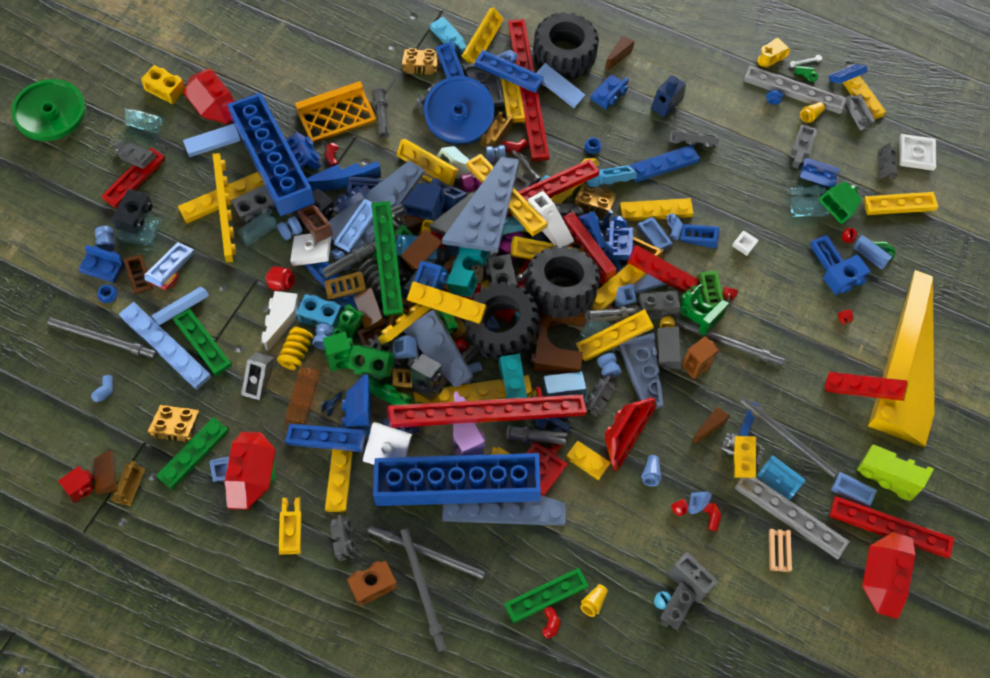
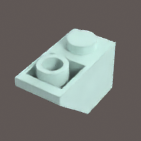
M456 147L441 148L437 157L458 169L456 178L460 179V175L468 173L474 175L466 167V162L469 159Z

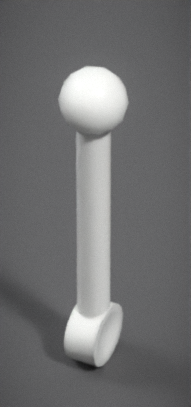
M816 55L815 58L798 62L791 61L790 67L794 68L796 65L813 61L821 62L822 56Z

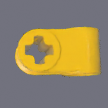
M776 38L762 47L761 55L758 57L757 62L761 67L768 68L776 62L785 59L790 53V48L779 38Z

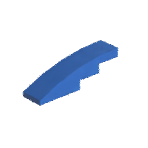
M377 161L362 168L356 163L342 170L339 165H336L306 179L312 191L316 189L328 191L348 187L349 176L378 178L381 176V168Z

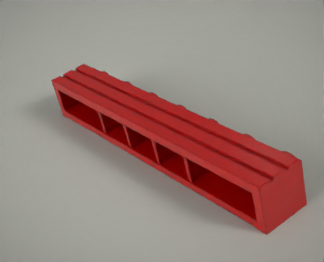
M574 212L563 216V221L571 236L580 245L581 250L588 255V258L591 257L595 262L600 276L604 277L605 280L616 276V268Z

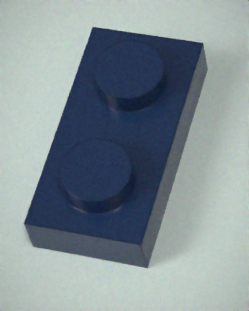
M367 185L361 188L359 186L353 188L348 196L344 194L336 200L337 204L333 207L334 211L337 214L363 199L370 189Z

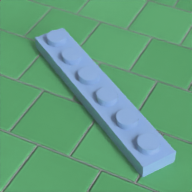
M135 302L119 313L120 317L196 390L211 378L210 373Z

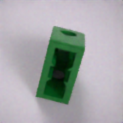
M843 181L830 188L818 201L840 224H843L855 213L862 199L857 194L858 189L856 186L849 185Z

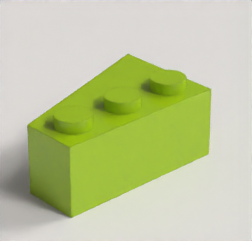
M872 445L864 455L857 471L861 472L864 477L878 482L881 487L895 492L900 498L911 501L925 487L934 468L928 466L927 469L914 465V460L904 461L897 458L896 453Z

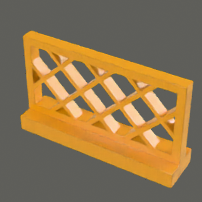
M361 81L295 103L297 116L300 118L307 136L313 143L376 122V117L363 91ZM360 96L363 99L361 106L353 103V100ZM344 103L348 106L345 111L336 108L337 105ZM351 106L359 109L357 116L348 113ZM327 108L332 111L329 117L320 114L321 110ZM364 111L369 113L371 118L363 119L359 116ZM334 112L343 115L341 121L332 119ZM311 114L315 118L313 122L305 120L304 115ZM318 117L326 120L324 127L315 124ZM345 117L354 119L353 124L347 125L343 123ZM329 122L338 125L337 129L333 131L327 129ZM313 128H316L322 132L320 135L312 137L311 131Z

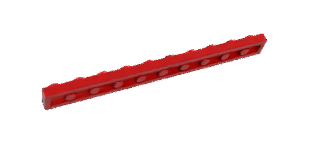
M525 19L508 20L512 51L518 56L515 63L534 72ZM520 86L531 161H548L550 156L538 90L534 93Z
M588 159L518 191V193L527 202L529 198L542 191L551 198L599 176L600 171L592 160ZM508 211L507 217L512 216V214ZM430 231L433 236L442 242L443 235ZM441 243L439 249L447 245Z
M583 395L388 406L387 409L390 428L585 416L587 413Z

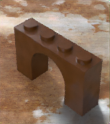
M539 309L538 311L541 314L540 333L538 336L536 335L537 340L533 344V347H536V353L532 352L530 363L534 364L533 371L550 374L580 372L583 352L560 349L554 346L549 341L547 332L559 324L585 327V313H579V316L574 318L569 316L568 319H562V317L553 318L550 314L545 315Z

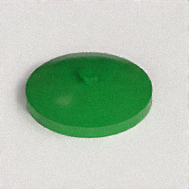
M58 79L41 80L27 86L16 96L11 109L12 119L17 129L26 137L38 141H53L71 134L81 125L86 114V104L79 89L69 82Z

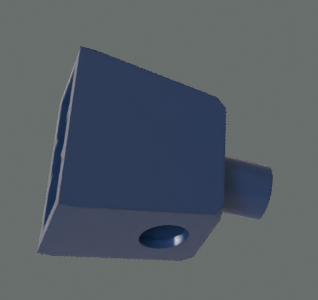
M671 75L658 88L651 109L665 118L684 99L686 84L678 79L677 76Z
M433 178L430 184L420 182L414 187L402 203L407 215L432 221L440 217L446 197L441 187L442 182L439 179Z

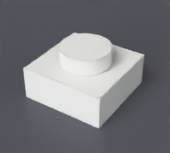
M743 231L732 247L748 256L759 240Z

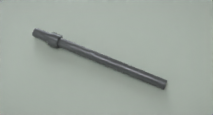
M49 318L47 322L50 326L129 350L132 354L138 356L144 355L155 358L157 355V351L145 348L142 344L136 342L132 344L54 318Z
M676 318L675 326L703 337L706 336L711 340L757 356L759 360L783 365L784 358L771 354V351L765 349L762 351L709 331L704 336L699 333L700 327Z
M745 396L740 399L739 403L751 411L750 414L756 419H761L831 477L837 474V470L764 413L763 408L753 404Z
M370 525L368 533L382 538V541L389 544L392 542L405 547L403 538L395 535V532L388 529L385 531ZM413 542L415 552L483 580L485 571Z
M406 528L400 532L430 624L429 631L431 637H434L438 652L447 650L441 634L443 633L442 626L438 624L409 530Z

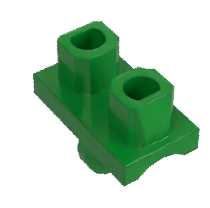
M350 304L346 305L332 335L346 332L347 338L353 340L357 329L362 325L361 320L364 314L355 310Z

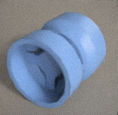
M498 145L495 148L492 146L486 147V160L490 164L498 162L501 157L506 158L504 145Z
M295 216L290 217L287 222L277 224L284 240L290 239L294 234L298 235L303 232Z
M109 226L97 227L94 231L95 238L97 239L95 242L96 246L105 251L113 250L115 248L113 228Z
M317 324L315 329L316 336L313 338L312 344L319 349H324L323 338L331 336L335 328L328 324Z
M614 353L602 355L597 359L599 367L602 368L603 378L610 376V379L621 374V369L616 364L617 359Z

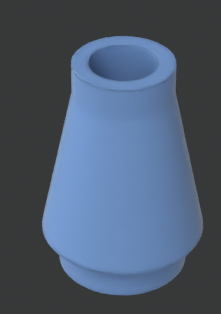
M656 455L648 456L641 476L643 483L648 486H657L662 479L659 464L660 458Z

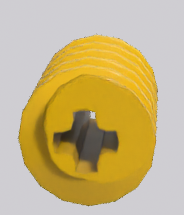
M293 327L289 331L286 342L283 344V349L280 351L277 362L290 370H295V366H301L302 362L299 359L305 358L303 353L308 352L305 346L311 345L309 340H312L314 336L303 328Z

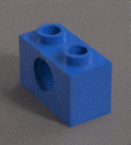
M857 254L829 268L823 279L833 293L837 295L841 292L847 293L855 285L860 286L864 284L871 271Z

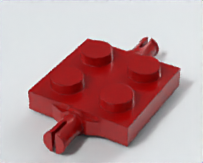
M534 442L525 453H539L540 494L543 496L547 494L568 465L556 454L562 447V444H553L549 449Z

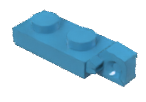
M629 165L599 170V176L588 180L586 184L589 187H598L599 184L609 185L618 181L628 182L630 179L637 178V172Z

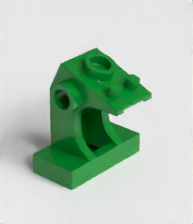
M702 284L698 287L693 285L691 287L692 292L687 290L680 297L682 300L680 302V312L701 325L699 333L705 336L724 317L729 303L722 300L719 304L710 306L703 301V296L700 294Z

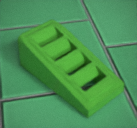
M718 270L700 272L697 275V279H699L698 285L702 284L700 291L704 302L710 306L719 304L724 298ZM711 279L712 282L706 283L705 280ZM707 286H713L714 289H707ZM708 293H716V295L713 296L708 295ZM718 299V302L710 303V300Z

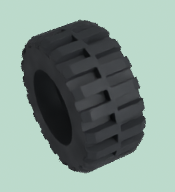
M566 12L552 14L551 17L548 16L543 19L535 30L533 44L534 60L537 61L536 63L540 68L546 63L564 78L580 76L584 74V71H589L595 63L599 35L596 28L592 26V23L589 20L586 21L581 15L576 16L575 13L566 14ZM569 41L577 45L578 48L564 50L556 47L553 43Z
M554 246L549 250L546 248L541 251V254L537 253L530 261L527 269L525 289L528 294L532 295L541 313L545 315L550 314L553 318L562 317V319H568L569 316L574 318L579 316V313L584 314L588 308L593 306L600 281L599 269L591 257L588 258L586 253L583 251L579 252L576 248L569 249L567 248L568 246H562V248ZM555 277H563L572 280L576 285L572 287H559L548 280Z
M501 282L500 285H496V283L490 284L489 288L483 287L480 289L481 293H475L472 300L487 306L481 325L465 320L466 330L475 347L488 357L492 355L493 359H500V356L521 355V351H528L530 349L529 344H534L537 340L536 335L540 333L539 325L541 324L539 311L532 295L528 294L527 290L523 287L519 288L514 283L508 285L507 282ZM511 309L520 314L519 321L509 331L495 333L486 329L490 316L499 310Z

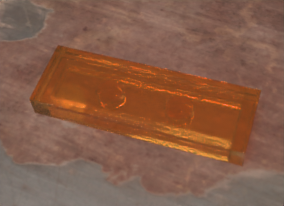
M300 367L285 416V422L305 425L320 375L319 370Z

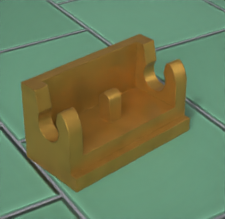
M499 112L493 125L481 137L479 145L485 148L487 146L495 148L500 145L512 128L513 116L508 114L506 119H504L502 112Z

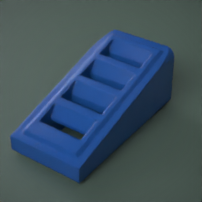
M683 224L680 241L709 248H718L720 229L718 226ZM688 231H691V237H687Z

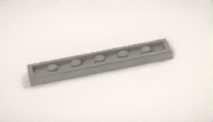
M750 65L744 78V82L768 90H778L785 96L812 105L821 102L824 104L825 109L838 114L842 113L847 99Z
M741 478L734 487L836 559L840 558L850 542L757 478Z

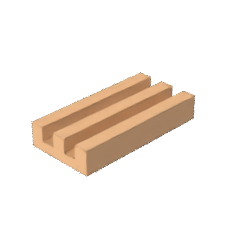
M769 530L770 571H792L791 530ZM775 536H778V566H775ZM783 536L785 537L786 567H784L783 563Z

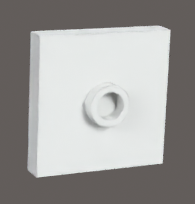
M901 134L899 137V166L934 171L936 168V139Z
M311 234L294 236L290 260L292 266L329 261L331 237L316 242Z
M374 422L363 461L374 465V458L406 457L412 434Z

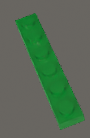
M372 202L371 208L384 316L403 314L391 202Z

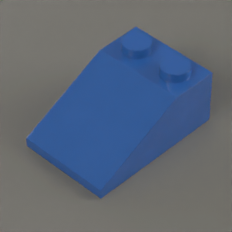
M363 375L346 392V399L342 400V410L346 411V417H342V428L364 430L366 436H369L371 431V394L368 375Z

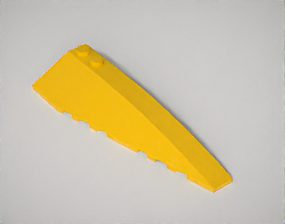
M915 270L882 377L907 380L908 388L905 400L876 398L868 427L923 448L926 446L935 414L933 276Z

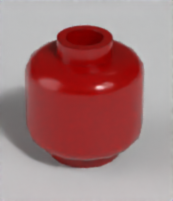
M274 266L267 272L265 280L271 290L287 292L295 284V275L289 268Z

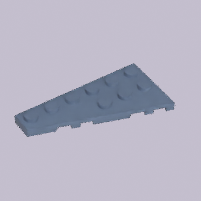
M501 157L442 238V244L498 252L519 167V159Z
M408 161L372 188L364 198L370 202L390 201L391 208L402 204L425 174V170ZM364 198L328 221L333 231L331 241L334 242ZM373 222L355 246V250L368 242H375Z
M540 495L541 501L443 504V521L565 526L566 508L565 503Z

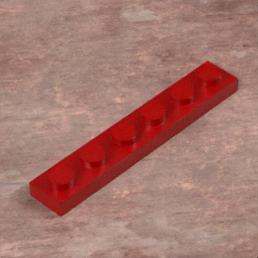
M834 497L829 517L882 536L896 533L913 538L914 547L947 559L951 557L954 543L953 537L840 497Z

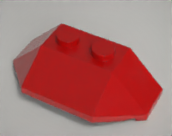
M204 69L191 76L183 90V94L200 116L222 122L226 125L233 122L227 104L235 101L212 69Z
M652 397L624 405L623 409L616 413L615 422L612 427L609 426L605 432V442L611 464L616 472L619 471L657 407L656 400Z
M241 432L232 442L225 477L228 509L249 510L252 504L269 489L276 449L261 432Z
M890 533L869 546L862 588L877 614L898 619L909 594L915 560L914 543L911 537Z

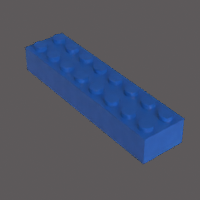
M258 93L227 104L231 119L279 215L282 216L314 204L312 189L262 94Z
M539 453L374 458L373 498L376 506L541 501Z

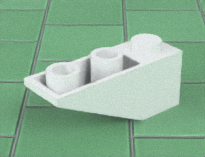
M543 191L528 199V203L548 222V227L542 230V232L555 246L562 248V246L574 243L555 204Z
M274 291L273 298H270V315H266L265 319L267 329L266 332L262 333V343H264L266 351H269L296 320L299 306L297 294Z

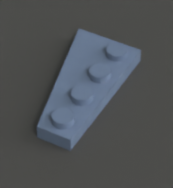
M436 310L430 311L403 330L408 336L416 338L417 347L427 357L442 364V374L454 387H458L473 378Z
M651 333L633 338L619 345L618 348L639 401L652 397L656 400V409L663 407L661 382L659 381L657 351L654 342L655 335Z

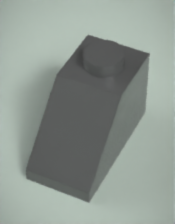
M255 352L247 359L241 395L261 400L271 376L274 357Z

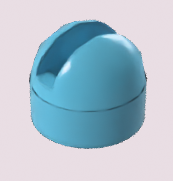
M662 591L656 594L654 604L657 608L664 610L668 603L666 604L660 595H663L668 603L671 596L669 593Z

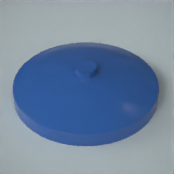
M465 76L449 77L437 83L428 93L424 104L425 120L430 131L441 141L452 145L470 144L479 140L491 127L494 119V102L490 92L479 81Z

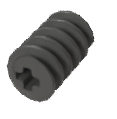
M372 258L364 262L358 272H362L366 287H372L377 300L382 298L379 270L376 260Z

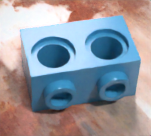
M305 294L296 314L300 323L316 327L317 324H328L336 328L342 309L341 305L335 301H326L316 295L310 296Z

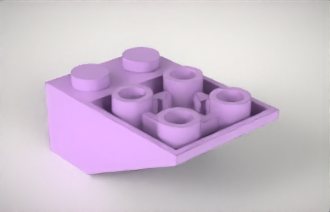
M457 391L454 392V402L466 401L463 396H459ZM477 423L453 424V451L456 456L483 455L486 438L483 431L477 429L475 425Z

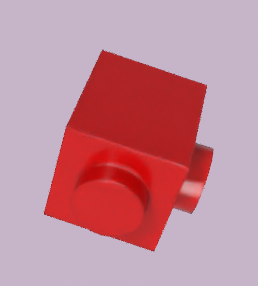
M80 466L58 480L74 503L80 498L87 497L95 488L91 482L94 480V477L88 469L83 471Z

